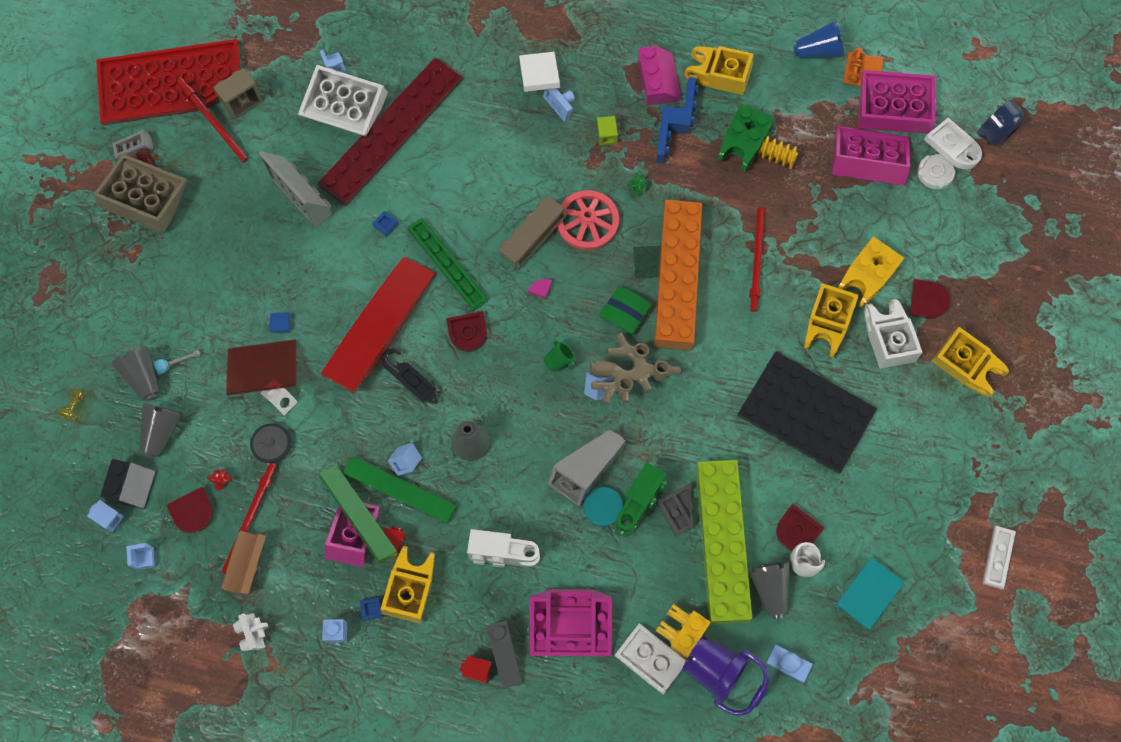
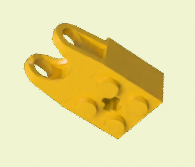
M701 46L693 48L691 52L692 58L702 63V65L687 67L684 72L687 79L695 77V83L740 95L744 94L753 66V53L721 46L718 48Z
M873 236L852 262L838 288L845 290L848 287L854 286L860 289L862 299L858 306L863 308L882 290L899 268L904 257Z
M822 283L809 319L804 349L808 350L813 341L822 338L829 342V357L834 358L846 335L859 295Z
M960 327L950 334L931 361L963 385L987 397H992L994 390L986 381V372L990 371L1001 376L1009 373L1007 366L991 352L990 348Z
M403 546L390 574L381 606V614L421 624L432 583L435 553L430 552L423 565L413 566L407 560L408 546ZM409 594L410 599L403 600L401 596Z

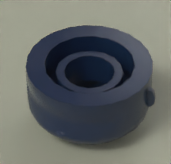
M1008 100L987 119L977 131V135L987 141V145H1000L1023 123L1024 112L1012 100Z

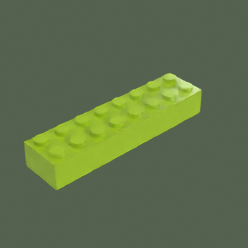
M738 461L698 462L696 475L708 619L711 622L709 625L750 623L752 620Z

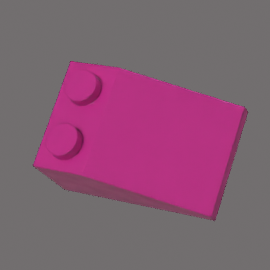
M363 503L377 522L380 506ZM338 507L325 543V559L364 567L369 549L342 509Z

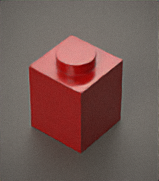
M391 526V529L385 527L384 534L397 551V555L393 558H398L407 536L402 532L403 529Z
M467 655L466 660H462L460 672H462L463 678L487 684L492 663Z

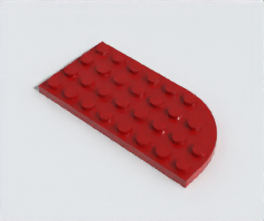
M231 39L96 59L101 124L106 125L199 110L192 100H189L184 95L183 89L176 82L180 77L190 87H193L197 92V96L206 107L218 102L219 98L213 87L220 81L230 77L234 72L240 70L238 40Z

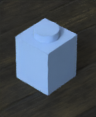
M101 500L91 506L87 517L110 532L114 531L124 517Z
M344 619L323 620L322 641L325 643H347V622Z

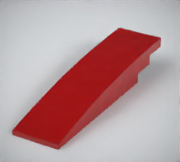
M403 256L346 334L322 370L321 375L355 394L362 381L367 379L374 366H378L383 353L389 349L436 275L435 272Z

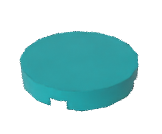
M607 487L592 490L584 501V512L587 519L600 527L616 523L618 514L623 508L622 499L619 494Z

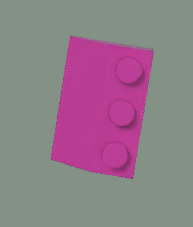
M658 46L638 48L637 60L646 106L682 101L673 54Z

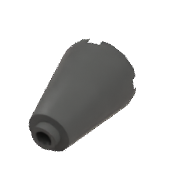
M137 347L128 351L127 355L123 358L120 355L112 361L115 370L141 400L146 399L148 402L158 397L159 387L148 347Z
M147 403L143 404L140 451L143 452V456L154 458L155 455H160L178 424L182 413Z
M469 420L460 423L452 436V448L458 457L466 461H475L484 457L489 450L490 436L483 426Z
M781 562L759 565V568H755V571L754 567L748 568L767 616H772V619L783 618L788 610L789 562H785L784 566H782Z

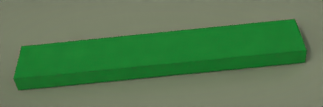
M423 218L407 227L409 233L473 312L488 302L487 297Z
M353 456L343 471L344 475L446 524L449 523L456 509V505Z
M335 465L320 472V479L377 562L380 564L396 556V549L338 466Z

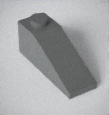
M507 621L488 625V635L502 689L522 684Z

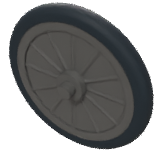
M273 423L259 427L253 433L250 441L252 454L257 460L264 463H276L282 460L291 448L289 432L283 426Z

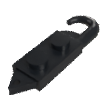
M388 349L383 353L381 358L382 365L422 403L438 404L435 394L436 388L409 363L402 362L393 366L388 361L390 354H401L398 349Z

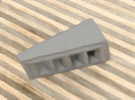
M144 130L112 143L116 160L122 154L131 157L153 150L151 136Z

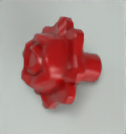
M216 469L211 475L207 476V479L215 484L216 490H222L223 484L232 480V477L227 474L226 470Z

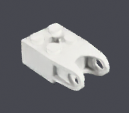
M897 299L891 300L889 303V315L879 313L871 303L866 304L864 316L867 332L879 368L916 362L923 352L911 319H908L900 302Z
M470 530L467 554L469 559L473 561V564L485 565V562L493 563L495 567L502 568L505 565L533 567L540 560L539 548L532 541L512 539L511 534ZM529 551L535 553L532 557H527L525 554Z

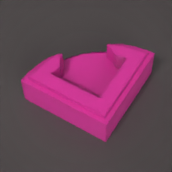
M542 279L536 281L530 286L528 293L546 299L552 280Z

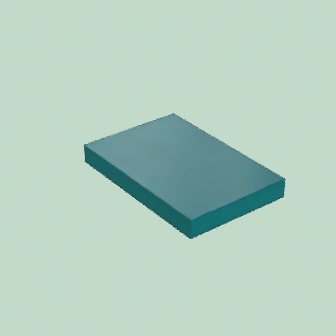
M871 557L841 596L836 606L869 631L902 587L904 581Z

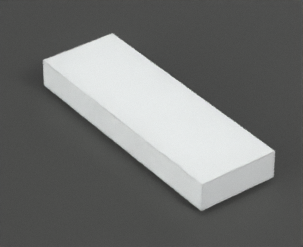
M999 526L994 527L982 584L1001 590L1004 589L1016 531Z

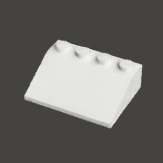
M316 65L298 115L366 137L383 107L387 91L383 85Z

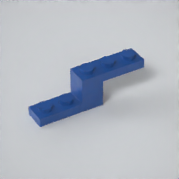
M695 77L688 78L685 108L663 106L656 163L663 164L664 157H668L669 146H666V141H670L671 132L689 134L690 127L693 128L695 117L691 116L692 111L695 112L697 101H694L693 97L697 96L698 93Z

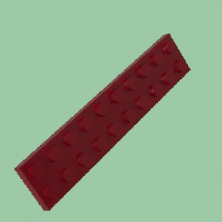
M434 58L373 123L366 137L361 136L318 182V186L344 206H347L463 80L462 76L437 58Z

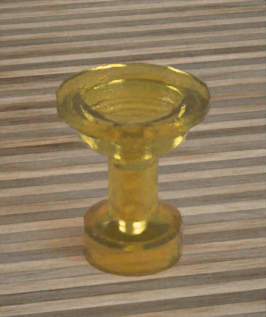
M71 389L69 393L71 399L67 407L63 406L60 409H56L55 413L65 420L77 422V414L74 409L77 403L83 402L86 396L78 390Z

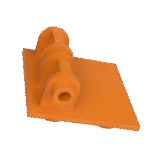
M855 48L853 52H848L843 83L861 86L862 71H882L884 58L864 55L862 48Z

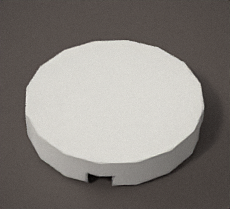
M941 154L928 155L919 164L918 177L925 186L932 189H942L952 182L955 176L954 165Z

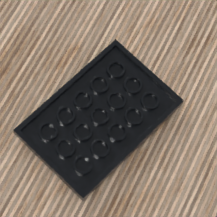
M775 351L737 416L840 474L877 408Z

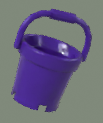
M705 636L701 637L689 654V662L685 661L682 668L684 673L712 693V698L715 699L714 704L734 716H743L750 713L755 707H758L768 690L769 673L765 664L758 657L747 650H744L742 653H735ZM750 658L761 667L764 681L755 693L748 708L733 710L722 703L734 688Z

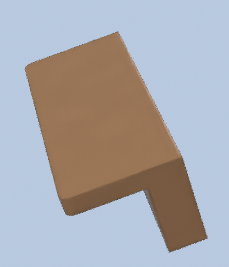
M243 531L238 532L221 586L223 590L248 595L266 536L261 534L253 535Z

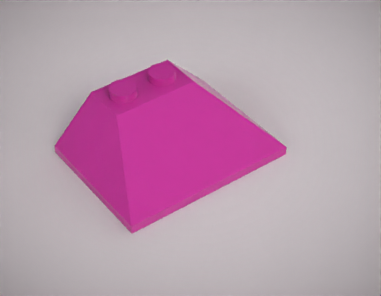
M550 589L530 596V656H612V596L590 589Z

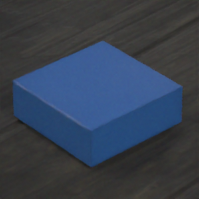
M385 211L372 223L373 227L386 237L399 224L396 219Z
M270 313V333H289L290 313Z
M380 597L360 601L363 622L383 618Z

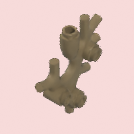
M623 333L616 335L620 347L607 348V355L631 358L634 363L633 369L624 370L617 364L609 361H594V363H590V374H594V376H612L614 378L613 382L591 383V389L605 391L602 400L604 405H609L615 392L622 398L623 404L629 403V394L632 390L633 382L640 383L647 393L652 390L648 382L649 377L652 376L656 381H663L666 376L680 374L681 372L680 366H671V364L663 360L657 361L655 364L648 363L646 358L649 354V347L644 343H638L635 347L629 345Z

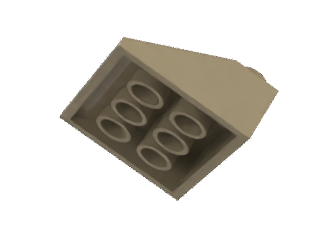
M122 154L93 196L99 208L164 233L174 217L188 181L183 177Z

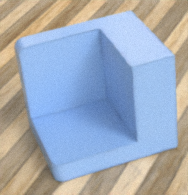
M320 50L326 68L339 72L346 71L338 52L325 56L324 51Z
M587 372L584 394L596 401L602 400L605 391L591 389V383L613 382V377L594 376V374Z
M409 443L398 447L390 456L388 462L399 476L413 471L422 457L414 444Z
M147 543L126 546L127 564L130 568L139 570L155 567L154 547Z

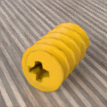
M769 136L764 139L758 156L762 153V159L769 155L770 162L776 158L777 165L782 161L783 167L789 163L790 170L798 155L796 146L790 150V144L783 147V141L776 145V139L774 138L769 142Z

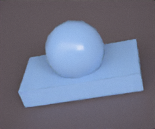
M778 645L774 646L766 664L801 683L805 682L813 665Z

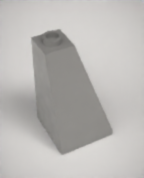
M612 430L606 431L556 463L548 485L580 507L586 496L592 491L621 452L626 440Z

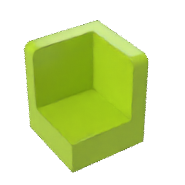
M615 116L597 118L599 146L617 144L618 133Z

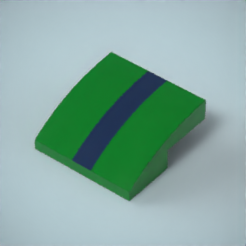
M618 286L599 314V317L616 325L619 330L634 336L653 305L641 296Z

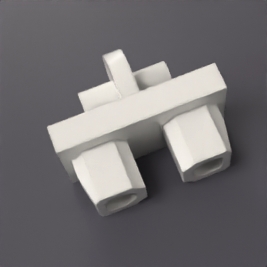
M254 613L239 615V620L233 624V627L237 634L244 632L245 639L239 643L241 651L265 648L263 638L266 637L264 630L269 627L268 623H261L260 618H256Z

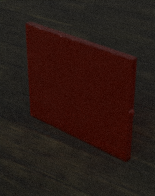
M296 340L228 348L226 370L227 396L297 386L298 362Z

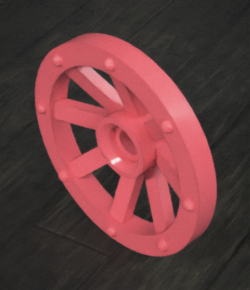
M584 190L571 194L561 203L568 216L578 217L565 226L563 221L557 226L560 236L572 247L581 250H595L608 244L616 235L619 226V213L613 201L606 195L597 191ZM582 199H593L589 208H586ZM576 202L581 211L571 210L568 207ZM599 202L603 203L608 208L595 211V208ZM612 215V225L597 217ZM580 224L581 227L575 239L567 231ZM596 224L608 230L604 237L599 238L595 227ZM586 229H590L594 241H582Z

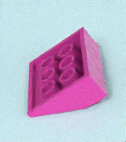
M862 71L857 128L929 134L935 124V75Z
M843 126L836 127L831 174L840 177L847 176L856 179L872 180L874 182H886L893 185H905L910 170L908 136Z

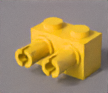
M673 604L667 615L681 623L682 629L677 631L662 620L656 632L670 640V648L687 659L711 622L695 611L692 614H688Z

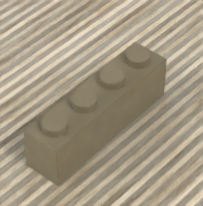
M549 196L542 199L538 203L537 208L526 216L523 224L520 227H516L512 236L501 244L499 249L501 256L519 270L567 216L565 209Z

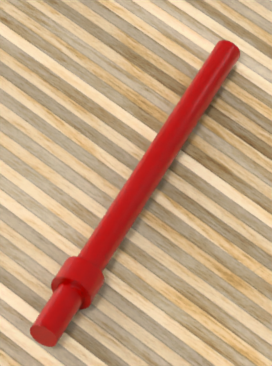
M182 77L177 79L176 82L183 89L184 95L189 100H192L242 163L247 161L248 157L199 99L193 87H190Z
M763 207L757 208L752 288L749 291L751 312L758 311V299L761 296L759 283L765 208Z
M269 463L264 476H261L258 482V490L239 531L248 532L264 493L271 485V478L277 465ZM235 541L221 570L223 574L226 573Z

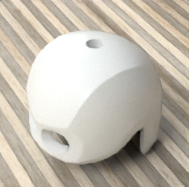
M808 542L800 543L790 554L791 568L801 577H812L818 574L823 569L825 560L820 561L819 549L814 544Z

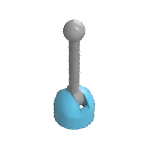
M194 350L192 354L169 362L164 359L153 361L157 374L166 373L169 365L192 357H199L200 351Z

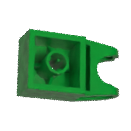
M740 104L725 134L717 161L721 163L727 156L737 155L742 160L740 171L745 173L758 156L760 147L771 130L774 117Z
M648 462L645 463L625 495L624 506L618 514L616 529L620 535L629 536L635 531L646 512L651 513L657 501L656 496L659 495L661 497L667 487V474ZM628 521L631 525L625 526L621 522Z

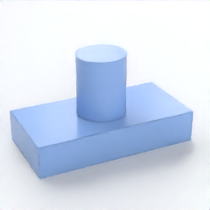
M556 88L546 89L543 95L544 99L564 122L568 121L573 111L569 103L574 101V94L568 91L561 95Z

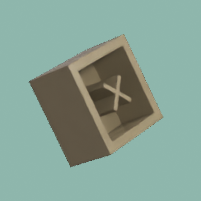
M244 68L234 72L230 77L220 81L213 87L222 106L233 120L263 102L256 83Z

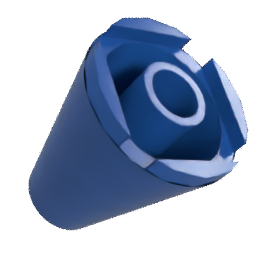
M837 21L831 22L797 40L796 45H793L795 56L799 55L800 59L844 56V48Z

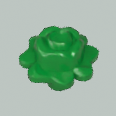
M636 174L635 178L628 182V186L635 196H640L647 188L646 180L642 174Z

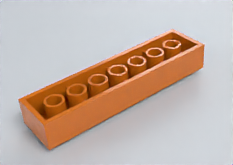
M665 200L662 216L654 347L692 350L695 335L702 203Z

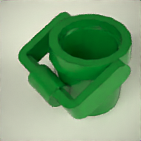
M559 339L554 340L553 348L543 357L546 367L550 371L556 372L567 365L571 370L576 366L573 351L566 343Z

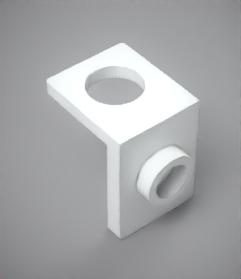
M275 380L260 393L283 415H286L298 403ZM285 397L289 398V405L281 407L280 401Z

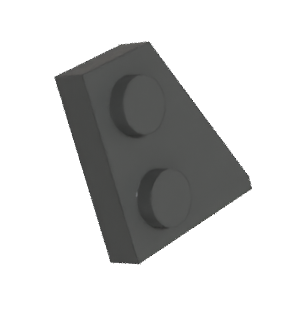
M690 484L656 502L676 537L694 527Z

